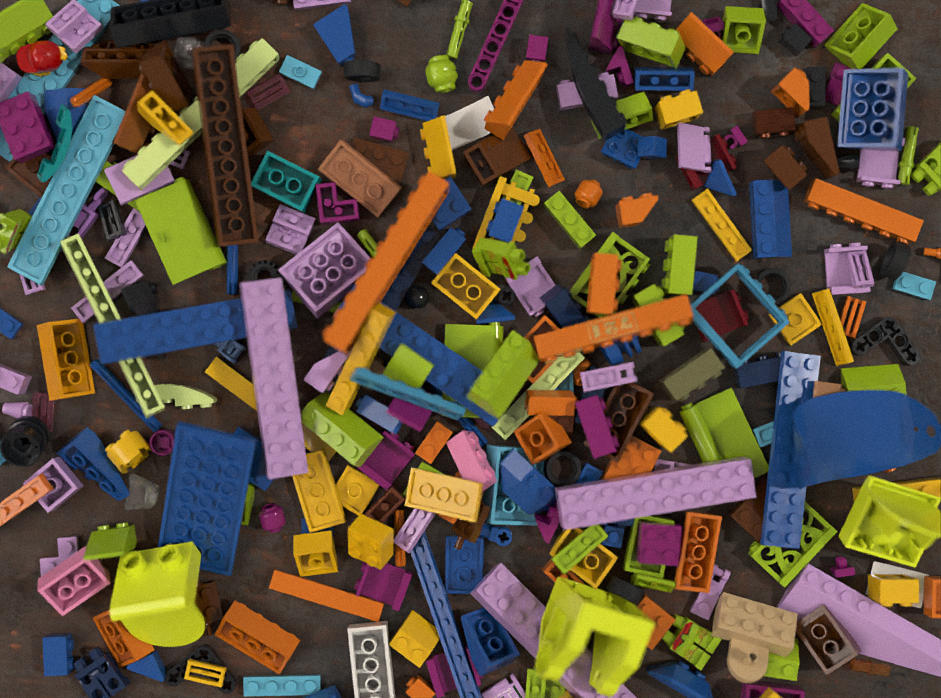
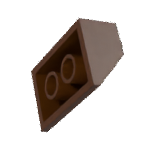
M164 40L141 57L139 68L142 74L147 76L151 90L156 92L157 96L174 112L189 106L193 89L167 41Z

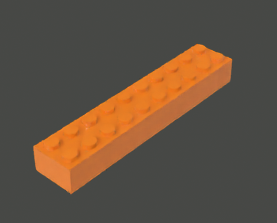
M428 171L427 175L423 174L419 179L418 189L416 192L412 191L407 199L408 205L406 208L402 207L397 215L398 221L395 225L391 224L386 233L388 235L386 240L379 243L376 248V256L374 259L372 257L369 259L365 266L367 268L364 275H359L355 282L356 288L353 292L350 291L344 299L346 304L342 309L339 308L333 317L335 319L332 326L328 325L323 333V336H325L323 340L326 344L346 356L354 346L371 309L382 301L450 192L449 182Z

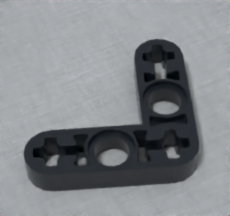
M893 317L882 318L849 344L851 354L861 356L886 340L903 365L912 366L920 360L919 352ZM890 322L889 329H886V323ZM871 331L877 334L878 338L875 342L869 338ZM897 336L901 337L903 340V344L901 347L895 344V338ZM865 341L867 344L861 346L860 350L857 351V344L863 343ZM908 354H912L911 360L908 361Z
M203 644L173 666L165 674V682L169 686L174 687L186 680L184 679L186 672L184 663L189 659L197 660L196 658L202 653L201 650H207L209 653L207 657L204 656L199 661L218 664L224 667L227 666L210 645ZM227 667L224 679L227 682H232L231 688L224 687V680L222 688L218 687L225 694L233 692L237 686L236 678ZM181 669L183 673L177 677V681L175 679L171 680L172 674H176ZM209 676L212 680L219 681L218 678Z

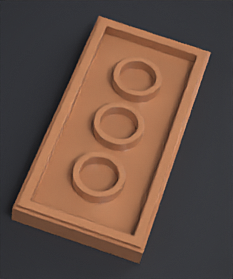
M343 139L337 143L318 168L321 173L335 182L336 185L351 197L357 199L361 205L376 217L380 216L402 188Z

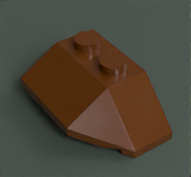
M106 40L91 47L83 48L80 62L81 65L105 79H139L142 73L139 68L141 57L155 46L151 43H139L130 47L117 48L114 40Z

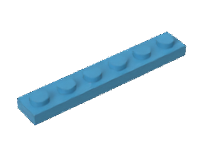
M357 367L351 373L350 381L449 418L458 420L465 414L466 408L460 406L457 402L443 400L439 395H430L420 388H411L404 382H395L385 375L371 373L367 368Z

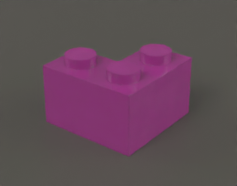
M335 182L316 184L319 216L322 226L336 224L337 222L341 224L360 221L357 199L338 201Z

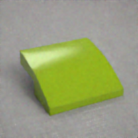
M402 343L387 365L383 375L395 382H404L411 388H421L435 365Z
M634 573L630 580L631 585L669 593L672 592L676 584L674 580Z
M535 668L527 669L525 698H559L565 694V688L558 681L538 677L535 673Z

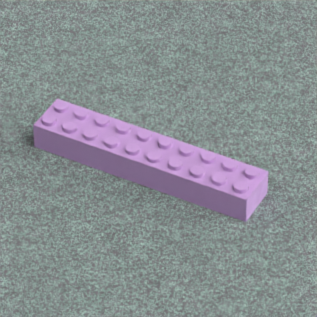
M282 278L239 283L266 477L273 479L308 473Z
M745 456L555 488L560 525L564 530L756 498L751 459Z
M499 563L487 573L470 594L536 659L541 619L546 607L502 563ZM585 646L582 653L570 664L558 681L574 698H636L623 684L620 685L618 691L612 697L603 696L596 692L597 690L589 684L593 654Z

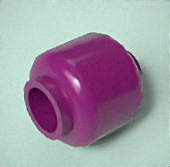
M276 503L262 506V510L259 512L262 528L271 533L279 532L286 523L283 508L280 505H276Z

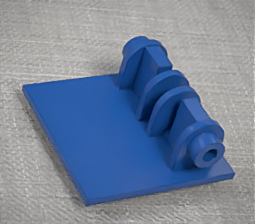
M626 129L606 140L601 153L604 154V157L614 158V162L616 160L619 161V164L622 162L629 169H636L641 158L637 157L638 137L643 136Z

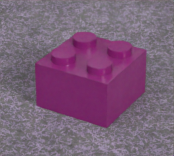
M639 521L636 560L639 563L678 566L681 526L673 523Z

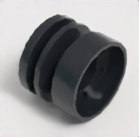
M19 417L11 424L1 439L0 452L3 458L17 467L31 466L38 461L50 440V431L47 425L36 417Z

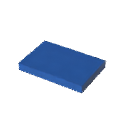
M446 535V594H470L483 579L484 537L479 536L476 543L465 540L461 550L454 548L458 536Z

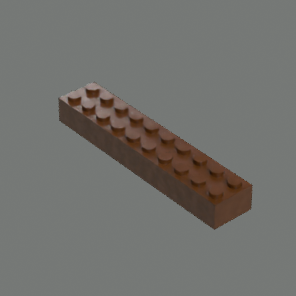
M233 45L193 48L191 55L217 246L259 242Z

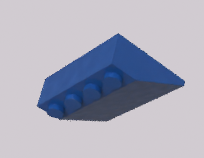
M904 68L844 69L838 148L902 151L908 72Z

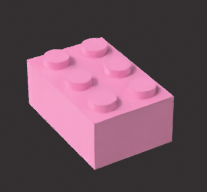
M87 546L38 578V592L62 616L111 583L110 571L99 559L84 561Z

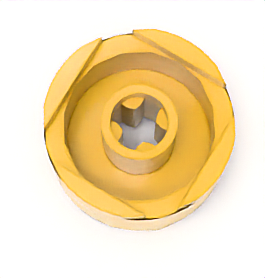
M126 430L120 435L121 439L119 441L111 443L105 449L107 457L122 474L129 472L127 468L130 466L134 469L149 456L147 451H152L148 442L138 431L131 432Z

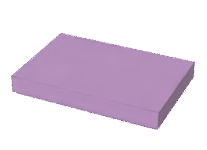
M138 155L111 166L104 171L122 206L175 182L168 166L142 191L122 172L125 163L130 159L134 160Z

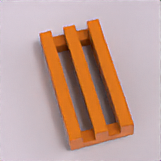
M846 296L840 321L843 327L850 302H853L844 333L845 336L856 338L867 301ZM860 304L851 333H849L857 309V305Z

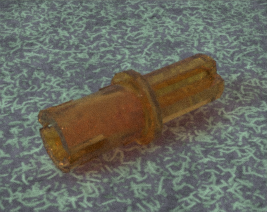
M851 659V671L864 672L867 675L889 676L890 674L889 665L874 663L872 660Z

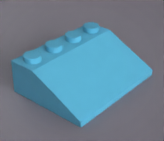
M487 444L486 459L495 472L497 482L486 489L482 498L484 504L490 507L485 523L538 526L534 514L528 515L502 491L500 461L514 448L531 464L522 447ZM545 460L532 465L543 476H545L543 470Z

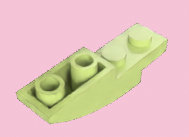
M179 384L154 385L162 403H172L173 399H175V406H181V409H192L193 405L200 404V408L212 407V403L217 402V398L211 394L190 386Z

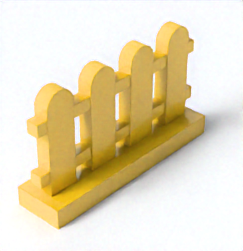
M500 176L472 249H474L480 238L489 239L485 237L487 234L486 229L489 221L493 220V210L496 203L500 202L501 195L506 196L505 200L510 201L512 198L525 203L511 240L514 243L515 241L523 242L526 234L520 230L522 223L530 224L533 220L532 214L527 212L529 205L537 206L540 202L539 196L534 194L535 190L530 188L528 192L515 187V182H512L511 185L507 184V178Z

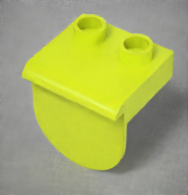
M868 476L842 527L839 538L847 548L916 568L924 550L937 537H941V511L938 509L941 497Z
M193 541L142 551H132L121 555L110 605L112 621L121 620L134 637L156 646L177 647L198 640L204 633L205 619L195 605L201 553Z

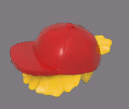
M38 41L21 46L17 50L16 55L18 66L22 71L40 77L50 75L52 71L57 70L68 56L64 47L52 41Z

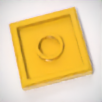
M801 293L778 307V309L781 308L786 312L785 314L790 322L780 331L789 346H792L822 325ZM768 314L773 323L776 324L777 321L771 314Z
M349 464L336 483L342 506L358 516L364 513L380 486L369 476Z

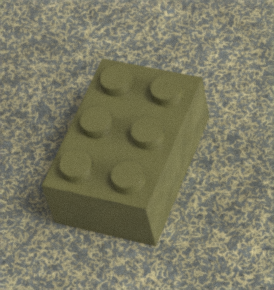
M705 348L658 382L671 400L682 402L690 396L689 392L695 389L697 391L704 387L706 380L715 379L722 374L721 370L725 367L712 348Z

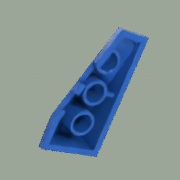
M62 88L44 91L45 113L56 140L61 131V128L55 122L61 104L66 105L70 110L72 139L87 109V102L80 107L74 108L70 99L86 88Z

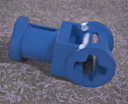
M483 524L480 536L488 538L500 546H507L512 541V532L509 528ZM503 532H506V536L509 538H505L504 541H502L501 536H499V534L502 535Z

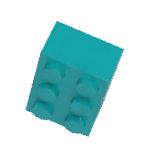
M267 151L251 182V186L305 213L316 192V184H320L322 179Z

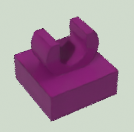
M719 16L701 20L712 32H716L718 38L721 37L720 30H724V22Z
M738 126L730 130L731 134L725 136V140L729 138L734 140V144L729 147L730 149H734L737 144L741 147L748 142Z
M843 556L835 557L837 566L830 567L831 575L836 578L855 575L854 567L847 564L846 558Z

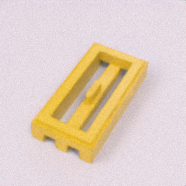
M189 659L184 679L222 688L227 667ZM191 665L221 672V674L191 667ZM190 672L219 678V681L190 675Z

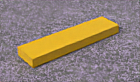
M708 188L691 200L735 262L752 251Z
M830 289L812 293L836 366L854 362Z

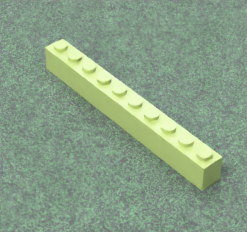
M263 38L259 41H254L249 47L250 50L245 55L243 53L239 55L235 61L240 97L280 60L279 54ZM197 96L194 99V103L190 107L183 108L179 116L194 132L191 137L178 146L164 134L157 133L152 138V143L149 146L142 147L138 152V156L134 160L130 159L123 166L122 172L141 191L202 134Z
M76 234L60 241L61 248L98 322L105 323L121 320L80 235ZM141 358L119 361L118 363L146 419L164 411L165 407Z

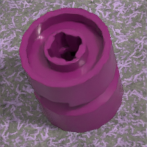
M165 429L154 433L150 439L152 451L157 455L173 453L176 432L171 429Z

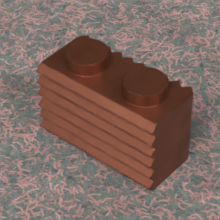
M794 108L754 111L752 113L754 136H760V139L771 138L772 134H779V137L790 136V133L796 130Z
M391 485L385 494L366 511V516L383 523L405 501L406 497L394 485Z

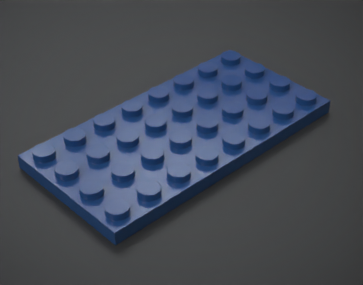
M178 422L158 547L193 541L201 553L199 569L227 576L232 575L256 439Z

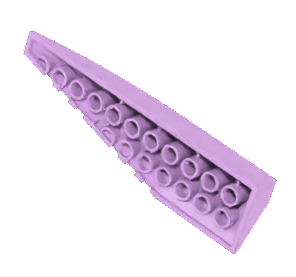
M809 563L792 579L776 607L797 613L798 622L824 604L851 634L862 650L860 654L941 677V639Z

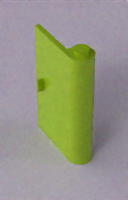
M184 177L174 180V184L135 200L173 285L207 270L217 269L227 263L221 248L217 246L214 232L190 179H185Z
M490 322L489 326L445 324V346L483 372L503 344L504 326H500V322ZM442 392L443 400L449 402H457L453 398ZM467 408L465 410L464 416H462L480 418Z
M732 388L694 405L690 402L681 406L682 410L679 413L703 463L745 456L751 459L753 479L768 472L769 466Z

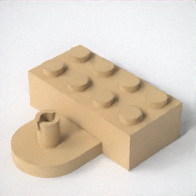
M723 592L716 603L711 636L730 641L727 666L732 676L743 683H754L765 674L769 653L786 657L794 648L797 613Z

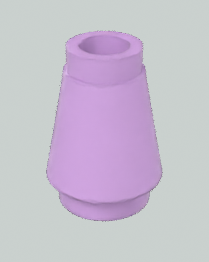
M28 402L4 403L2 412L3 414L19 418L22 416H33L34 408Z

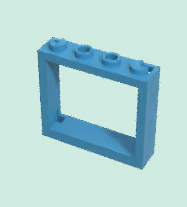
M739 263L731 267L690 303L694 317L692 322L726 361L736 369L790 323L787 319L788 316L785 314L786 312L775 306L774 298L770 294L766 295L761 290L763 286L756 279L753 280L748 275L750 271ZM733 274L739 277L777 321L774 326L738 357L695 309Z

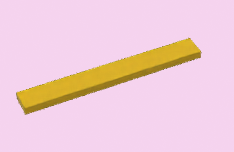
M215 357L205 373L257 411L253 383L220 358ZM301 422L304 446L311 452L325 449L329 462L337 451Z

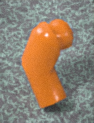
M584 358L573 370V382L575 385L583 386L580 373L592 365L587 358Z

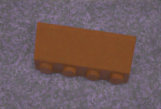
M142 73L113 141L117 146L137 155L142 147H147L151 144L152 136H155L158 131L138 112V102L152 91L147 76Z

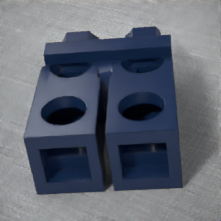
M99 647L88 653L93 660L92 664L89 665L84 657L73 663L77 674L74 676L79 680L89 698H110L131 683L121 673L109 652L104 654Z

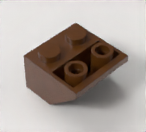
M781 145L767 156L763 162L784 187L790 190L808 175L805 172L807 168L801 161H796L792 157L795 154L788 146L784 147Z

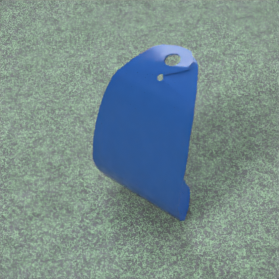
M860 390L818 396L803 402L792 414L799 490L822 482L902 467L936 453L941 446V425L934 413L917 400L900 392ZM928 426H932L935 429V437L928 435ZM914 427H917L919 430L917 432L914 431Z

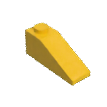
M153 91L138 102V112L154 128L178 146L194 134Z

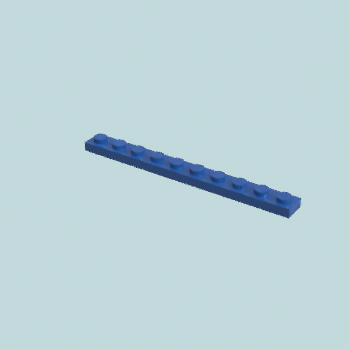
M424 531L410 553L460 698H482L427 535Z

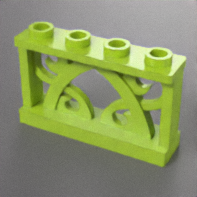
M612 232L597 253L619 255L618 260H621L619 290L615 294L620 292L616 299L618 300L617 305L618 303L622 305L628 297L626 295L628 289H633L638 283V275L640 273L644 274L649 268L650 264L648 261L650 258ZM616 242L629 252L621 256L613 244ZM627 256H634L638 260V266L635 269H630L629 264L632 261L624 263L623 259ZM591 262L570 290L572 294L570 298L586 308L587 302L577 296V294L581 292L588 295ZM626 273H627V274H633L632 277H631V278L629 279V281L627 282V275H626ZM594 314V315L597 316L598 318H602V317L609 316V315Z
M806 501L804 503V510L808 513V521L804 525L803 517L800 540L803 550L800 553L795 550L782 552L781 547L761 545L758 541L753 542L749 547L750 551L748 554L783 587H786L837 533V530L823 519ZM813 517L824 526L822 530L811 526ZM807 532L808 535L806 537H811L812 539L810 543L804 542V537ZM769 547L770 551L766 555L772 556L775 554V558L763 560L761 550ZM792 554L794 556L792 562L788 561V557L783 559L786 555ZM777 562L782 572L778 575L768 565Z

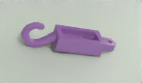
M104 187L97 191L93 197L94 200L89 205L84 203L73 225L78 228L79 232L77 234L80 235L81 239L99 217L95 210L108 195V190Z

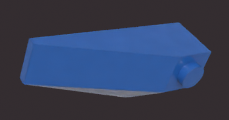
M88 427L80 431L57 452L72 469H80L86 474V479L98 482L100 489L117 501H121L129 496L130 493L115 465L107 457L102 441Z

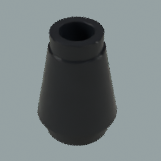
M854 153L836 157L840 171L854 172L859 170V154L854 155Z

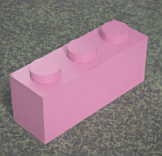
M462 430L447 441L446 444L462 478L483 483V492L497 482L495 472L486 459V453L479 445L477 435L472 431Z

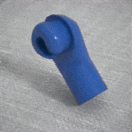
M358 84L349 86L355 104L364 108L373 105L374 100L372 96L362 94Z

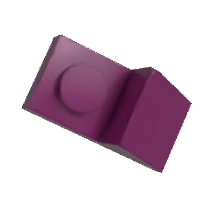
M619 46L605 73L619 70V73H617L618 81L620 84L623 83L624 88L632 86L634 82L623 47Z
M837 62L834 63L825 85V101L836 106L841 102L844 69H851Z
M557 501L554 503V506H550L547 516L539 513L534 514L544 541L548 544L560 522Z

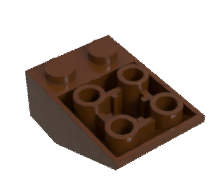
M513 126L504 140L496 135H492L463 152L464 158L482 188L532 159Z

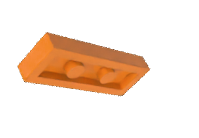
M541 129L525 134L524 138L548 187L565 181Z

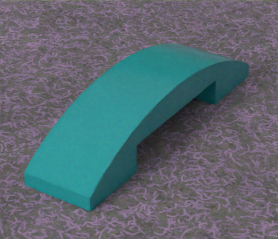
M61 104L55 121L61 128L52 157L50 160L42 159L37 173V177L41 182L47 181L58 170L69 149L72 136V119L70 110L64 104Z

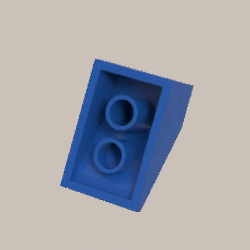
M485 608L460 617L470 657L480 677L511 664L520 655L508 631Z

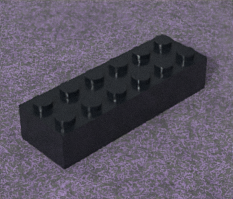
M147 0L111 7L110 31L117 48L130 47L139 43L147 44L151 41L167 40L177 36L184 37L198 32L205 33L214 29L221 30L231 26V5L229 0Z

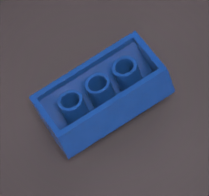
M755 180L750 182L749 196L753 259L792 257L788 190L779 180Z

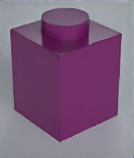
M529 35L526 60L545 62L548 37Z
M373 117L369 136L373 139L393 143V140L398 138L400 128L397 127L396 121Z

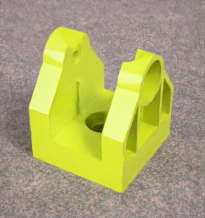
M558 576L541 619L535 673L540 678L559 681L565 670L582 653L591 629L596 630L589 684L600 695L612 697L618 691L620 685L638 668L655 623L632 602L612 592L599 588L594 589L592 586Z

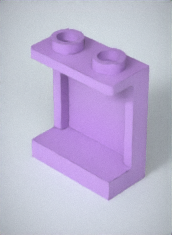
M538 256L528 262L531 269L527 276L519 275L517 280L505 277V280L511 289L514 290L515 295L529 316L534 314L535 317L545 312V305L540 300V297L555 286Z

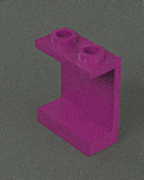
M385 430L382 433L384 438L363 465L357 468L385 490H388L415 455L413 451L415 447L407 441L405 443L400 441L398 434Z
M363 562L360 571L364 573L362 579L358 578L354 589L357 592L355 596L364 595L391 605L392 609L399 611L413 572L386 563L380 570Z
M465 645L477 685L480 686L481 679L484 676L480 677L471 660L468 645ZM445 652L427 657L426 664L436 697H443L445 692L457 689Z

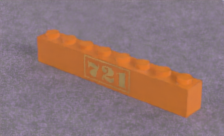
M686 294L534 336L539 359L541 362L548 364L557 361L556 358L574 357L577 352H592L595 350L594 348L599 346L607 348L613 346L614 342H629L633 340L632 337H648L654 331L666 332L676 325L684 327L690 325V322L694 321V317Z

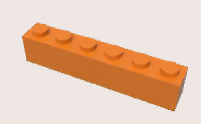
M817 178L811 181L803 201L808 204L809 208L815 210L823 209L829 216L836 217L838 215L843 217V221L854 224L856 222L861 224V228L872 231L874 229L879 231V235L886 238L892 236L897 238L898 242L905 245L916 242L924 220Z

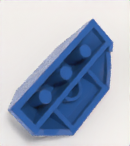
M513 448L500 461L502 491L528 515L549 510L550 506H554V503L557 501L556 487Z
M671 660L647 666L645 669L648 675L687 698H713L710 684L705 679L706 675L698 670L696 672L689 669L690 666L681 660L679 663Z

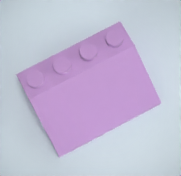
M337 222L278 269V271L304 305L318 319L351 291L359 275H364L367 268L365 266L370 257Z

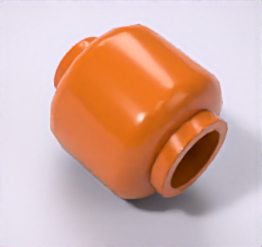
M594 179L583 180L574 193L576 203L585 209L595 207L603 191L598 181Z

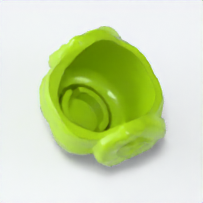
M438 55L430 58L429 64L425 69L428 84L437 93L453 91L458 78L455 64L450 61L448 55Z

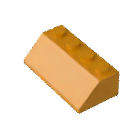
M71 319L37 325L49 401L95 394L82 321L80 319Z

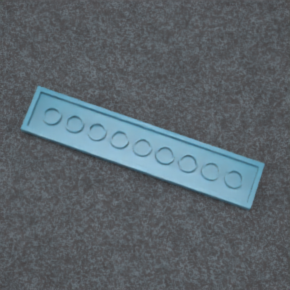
M77 0L104 28L83 48L95 45L110 25L111 7L120 6L113 0ZM55 34L51 36L49 41L64 47L68 58L65 61L63 60L61 66L57 70L52 71L50 75L40 77L26 72L8 97L10 99L29 91L36 96L44 117L46 116L44 91L65 88L80 68L83 52L82 48L77 53H74ZM0 127V155L10 162L13 156Z
M93 95L70 141L68 152L62 164L54 173L7 266L8 268L39 285L44 284L62 249L60 241L67 239L114 146L113 141L126 111Z

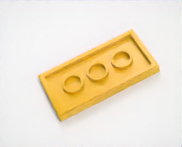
M325 449L307 453L308 473L292 475L309 533L346 523L347 520Z
M413 467L410 470L404 506L477 522L483 483Z

